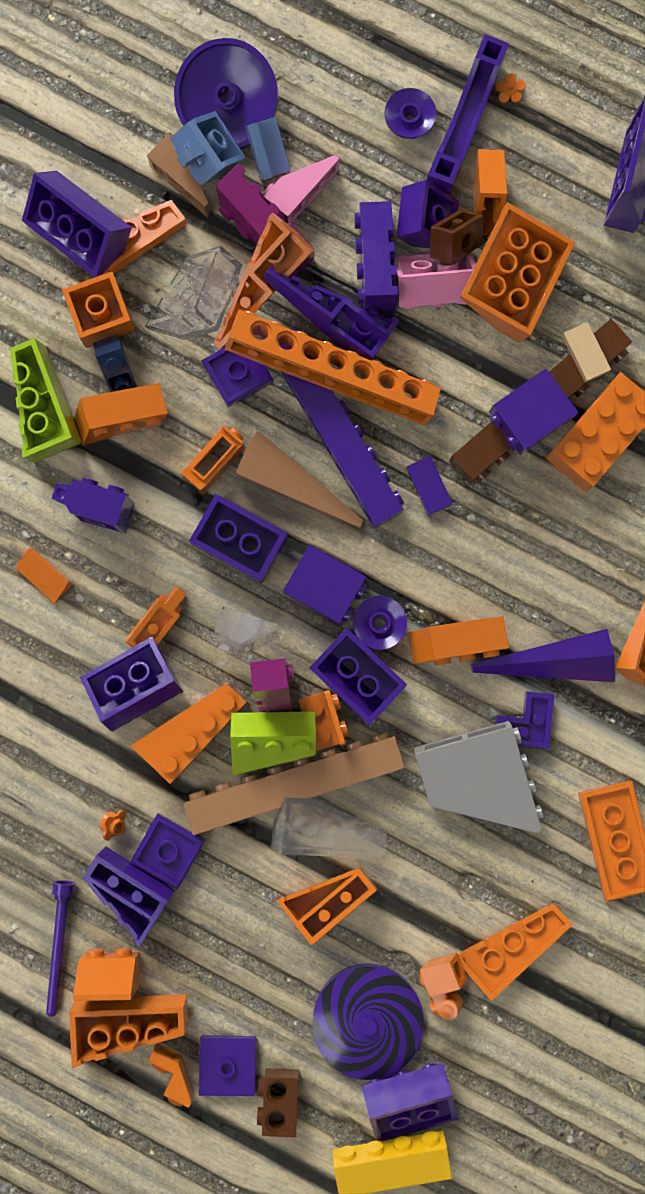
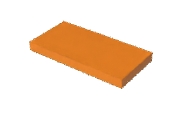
M625 781L578 792L604 900L608 902L645 893V829L633 781Z

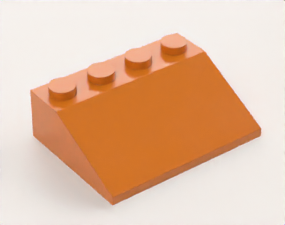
M507 202L460 298L496 330L517 342H521L531 336L575 241Z

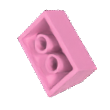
M430 252L395 255L393 265H396L397 271L396 286H398L397 302L399 308L415 309L418 306L424 305L440 307L446 303L466 304L460 298V295L476 265L472 253L464 256L452 265L442 264L439 260L430 258Z

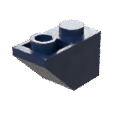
M118 334L94 342L95 356L110 392L136 388L137 384Z

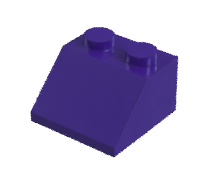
M428 180L402 187L396 237L413 247L430 249L431 226L457 212L459 200Z

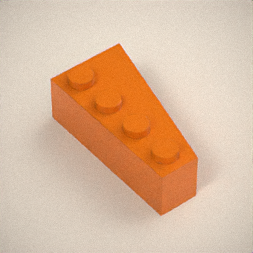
M226 683L130 746L171 784L230 723L231 713H239L248 701L230 684Z
M187 994L133 996L131 1000L75 1001L69 1011L72 1068L81 1066L84 1062L94 1059L95 1061L105 1059L108 1055L123 1051V1053L133 1051L135 1047L146 1044L153 1045L184 1036L188 1025Z

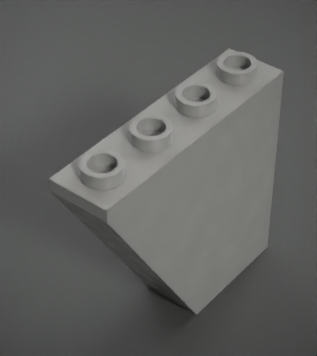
M506 721L414 747L430 806L535 833L542 832L540 822L545 820L540 805L535 806L533 796H536L537 792L533 780H527L525 771L530 768L525 753L520 754L518 744H522L518 728H512L510 722Z

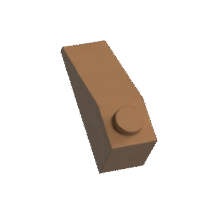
M168 133L147 155L150 167L208 218L211 213L204 190L199 182L192 177L189 167H182L177 160L179 155L169 139L172 136Z

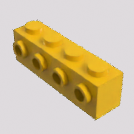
M443 1130L437 1132L428 1131L419 1135L400 1136L396 1139L371 1141L367 1144L343 1146L333 1149V1165L339 1194H368L452 1179Z

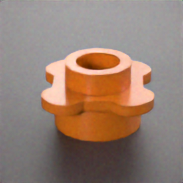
M120 810L117 814L111 811L102 817L100 830L104 832V840L109 841L113 836H120L124 833V819L126 817L124 811Z

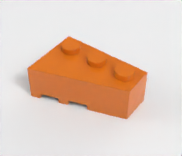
M157 383L80 398L75 413V420L84 446L141 428L158 427L164 422L168 411L160 385Z
M504 616L431 626L408 633L413 664L434 661V665L438 666L450 664V658L459 657V662L475 660V654L483 653L484 658L500 656L499 650L509 648Z
M357 868L276 901L312 946L374 894L378 888L362 868Z

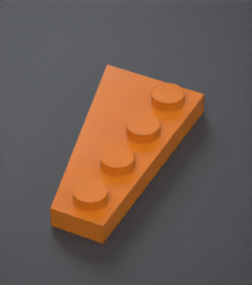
M172 200L142 211L140 216L130 220H127V218L122 219L132 227L125 250L103 274L111 271L115 274L187 225L185 217Z
M551 903L461 951L458 955L463 969L492 1001L573 924L554 903Z

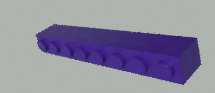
M279 344L281 348L288 350L285 345ZM305 354L307 358L314 360L312 356ZM280 371L373 529L400 515L403 511L402 505H404V501L397 490L393 492L388 483L391 480L385 469H379L374 460L377 459V456L370 445L365 446L362 441L363 433L356 422L352 424L347 416L350 414V411L343 400L338 401L334 391Z

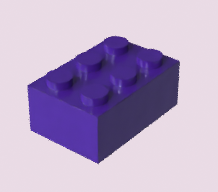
M215 494L189 542L192 546L262 584L285 545L288 534Z

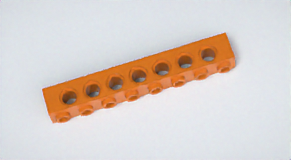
M240 309L237 312L224 349L423 426L434 416L441 389L428 380L414 378L402 370L391 369L379 361L368 360L359 356L356 352L345 351L335 347L330 342L319 341L309 337L308 334L302 331L291 330L279 322L268 321L258 317L253 312ZM254 335L261 336L263 340L255 338ZM279 344L285 345L288 350L281 348ZM305 354L312 356L314 360L307 358ZM330 364L336 365L338 369H334ZM355 373L360 374L363 379L358 378ZM380 383L385 384L388 389L384 388ZM405 392L409 393L412 398H409Z

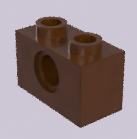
M460 209L431 226L430 258L439 260L442 264L452 265L482 246L484 215Z

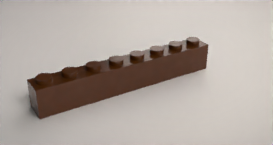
M612 319L593 333L608 364L613 360L616 364L619 363L629 353L626 349L632 341ZM571 354L549 371L568 399L574 394L578 398L590 387L587 383H584ZM490 422L455 452L449 462L469 485L475 480L480 483L491 473L488 469L494 463H497L499 466L511 456L508 452L511 449L505 441L506 435L501 428L499 430L496 429L492 422Z

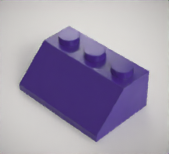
M348 628L309 667L313 673L369 725L407 686L396 673Z
M153 637L80 677L100 722L111 732L184 692Z
M443 1063L427 1064L422 1069L413 1072L402 1071L397 1073L395 1077L385 1080L374 1079L367 1085L362 1086L369 1120L377 1141L390 1140L458 1120Z

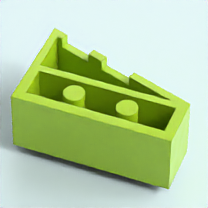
M315 712L231 713L232 775L316 755Z

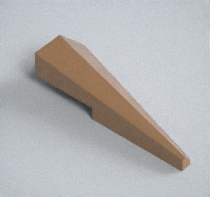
M256 432L236 471L237 478L286 497L289 501L358 529L361 528L363 519L262 433Z

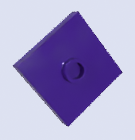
M225 347L201 360L227 407L236 404L274 382L265 365L224 350Z
M157 813L130 863L178 890L206 839L197 834L193 835L192 831Z
M201 1035L199 1096H255L256 1036Z

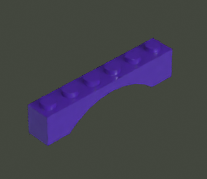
M484 34L461 98L427 176L429 182L448 194L452 192L509 45L507 42Z

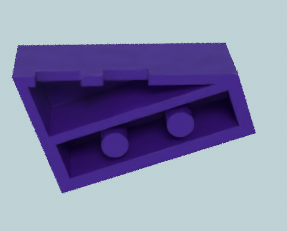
M107 846L96 855L83 876V880L104 905H108L118 917L116 920L121 926L124 925L135 938L133 941L138 947L147 937L175 892L174 889L133 865L129 860Z

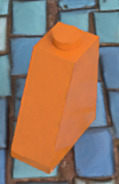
M478 149L474 170L473 212L484 215L483 235H490L502 212L507 197L504 150Z

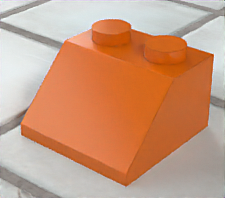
M102 948L87 950V953H84L79 958L73 1001L131 1000L140 986V952H132L131 948L115 949V952L104 953Z

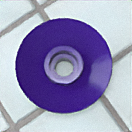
M404 88L395 92L388 99L384 110L385 122L395 135L405 139H416L427 134L433 127L436 119V107L431 97L424 91L416 88ZM412 116L414 119L407 120L405 117Z
M373 596L364 600L356 609L353 617V629L357 638L367 647L376 650H384L396 645L403 638L407 628V617L404 609L397 601L387 596ZM378 618L382 619L384 627L377 628L374 625V621Z

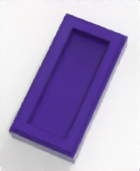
M431 456L406 466V470L427 516L453 504Z

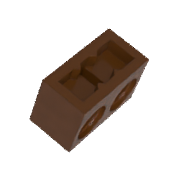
M266 1068L264 1078H259L258 1096H263V1107H258L257 1125L262 1126V1136L296 1138L299 1070ZM275 1083H281L286 1089L283 1092L277 1093L272 1090L271 1086ZM274 1112H279L283 1114L284 1119L278 1122L273 1121L270 1115Z

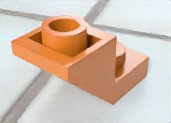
M156 1043L148 1062L152 1063V1066L162 1073H173L164 1096L168 1097L169 1102L176 1106L182 1107L184 1105L189 1108L194 1096V1090L182 1055Z

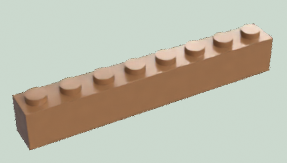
M387 732L373 736V742L362 745L361 740L345 745L347 750L336 753L335 749L319 753L321 758L310 761L309 757L294 761L295 767L284 770L283 765L268 769V775L258 778L257 773L241 778L242 783L232 786L231 782L215 786L216 792L205 794V791L202 790L189 794L190 800L185 801L183 804L192 834L196 835L403 769L405 767L395 736L388 737Z

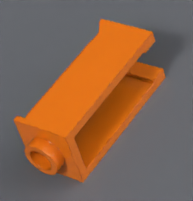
M223 425L211 441L181 472L182 477L186 481L189 480L204 495L245 449L244 442L242 441L244 437L233 427L229 430ZM225 439L232 446L203 477L196 469Z

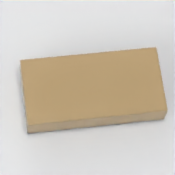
M588 322L562 334V338L584 383L611 371Z

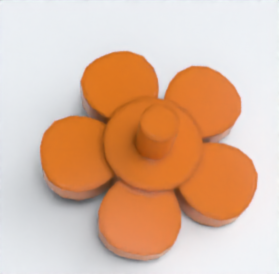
M514 73L506 75V82L499 80L496 84V91L500 93L499 101L503 104L508 103L510 97L513 103L521 101L522 95L520 92H523L526 88L524 80L521 79L516 82L517 77Z

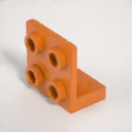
M330 690L298 699L301 712H315L316 751L338 744L340 746L346 744L344 738L349 737L345 721L338 720L336 711L341 710L337 694L331 695Z

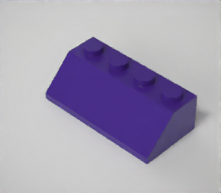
M57 170L34 173L22 222L94 278L102 275L124 252L132 227Z

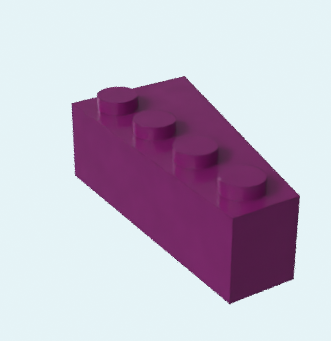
M238 164L216 184L220 205L219 211L227 221L232 220L238 226L239 233L248 240L250 238L256 244L255 247H257L258 240L265 229L271 213H274L283 221L285 218L281 210L274 203L267 204L266 198L261 192L262 189L256 182L250 184L244 178L245 170ZM288 222L287 224L291 226L294 230H296L299 233V235L311 246V244L296 229V227L291 222ZM314 251L289 278L293 275L297 276L314 260Z
M286 659L250 662L252 689L259 712H293L290 684L295 683V675L292 664L288 665Z

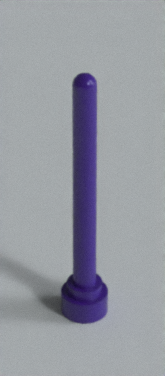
M58 880L53 882L52 894L55 895L54 899L57 900L46 1006V1014L49 1017H54L58 1010L68 901L75 894L76 883L73 881Z

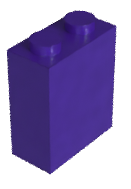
M544 369L495 403L489 411V418L494 427L498 430L501 428L506 435L505 441L510 449L522 455L572 420L578 414V411L549 371Z
M309 545L283 589V594L339 626L341 621L347 623L354 610L350 606L355 597L358 599L362 597L368 585L363 583L366 576L314 546Z

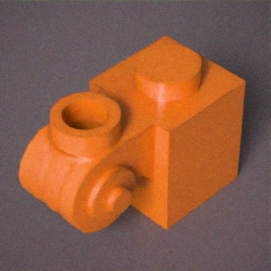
M458 953L427 960L420 969L421 984L427 989L429 997H432L430 999L432 1013L434 1015L439 1014L446 1020L454 1019L463 1007L461 996L457 993H451L452 991L460 990L467 980Z

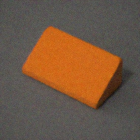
M32 547L27 549L15 567L55 604L73 585L68 578Z

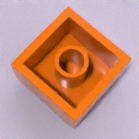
M113 271L62 289L77 333L85 348L92 347L94 342L117 334L122 336L136 331Z

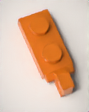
M175 586L167 596L162 594L155 600L124 641L133 648L153 637L158 645L180 617L179 613L182 607L179 604L186 596V593Z

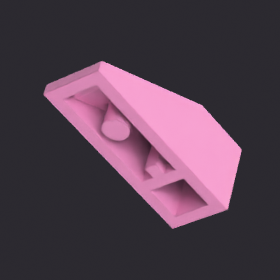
M334 155L281 177L275 184L271 183L264 192L267 204L274 203L281 210L285 218L284 222L293 223L339 171V158Z

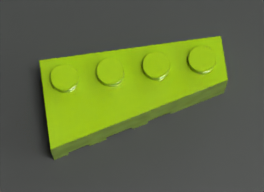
M33 338L10 348L13 379L17 389L16 406L19 409L20 415L19 431L23 441V448H21L22 457L36 463L81 444V438L46 346Z

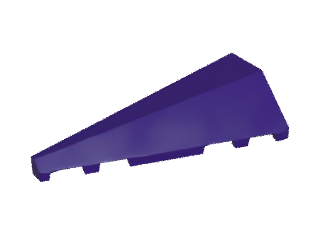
M270 266L263 277L264 280L341 349L356 352L359 356L371 361L400 321L395 317L389 320L377 315L378 310L373 308L365 310L353 305L354 300L318 285L312 288L300 283V278L294 275L288 278L276 273L275 268Z
M607 629L470 664L473 673L583 681H615V654Z

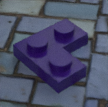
M525 691L523 718L496 715L495 725L509 721L512 728L517 727L519 730L522 744L518 745L549 749L554 694Z

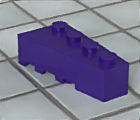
M391 201L360 202L359 212L354 213V228L360 231V238H355L356 254H361V263L356 264L357 280L362 279V289H358V305H363L365 310L370 308L378 310L377 313H395L398 286H396V265H393L395 261L394 241H391V238H393Z

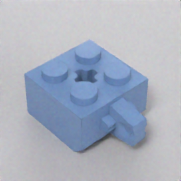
M216 111L192 119L169 138L174 145L176 153L179 155L177 160L182 167H189L192 177L201 186L226 175L246 158Z

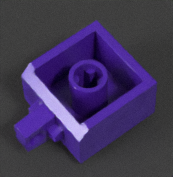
M82 478V481L73 479L71 485L56 483L52 494L54 501L65 505L69 512L79 518L81 522L126 534L135 505L129 498V494L124 493V489L109 485L108 489L99 486L97 481L88 478Z

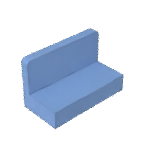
M273 117L245 126L260 180H266L275 175L288 172L290 168L276 118Z

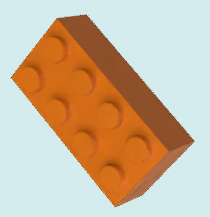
M620 372L545 459L583 491H589L645 427V392Z

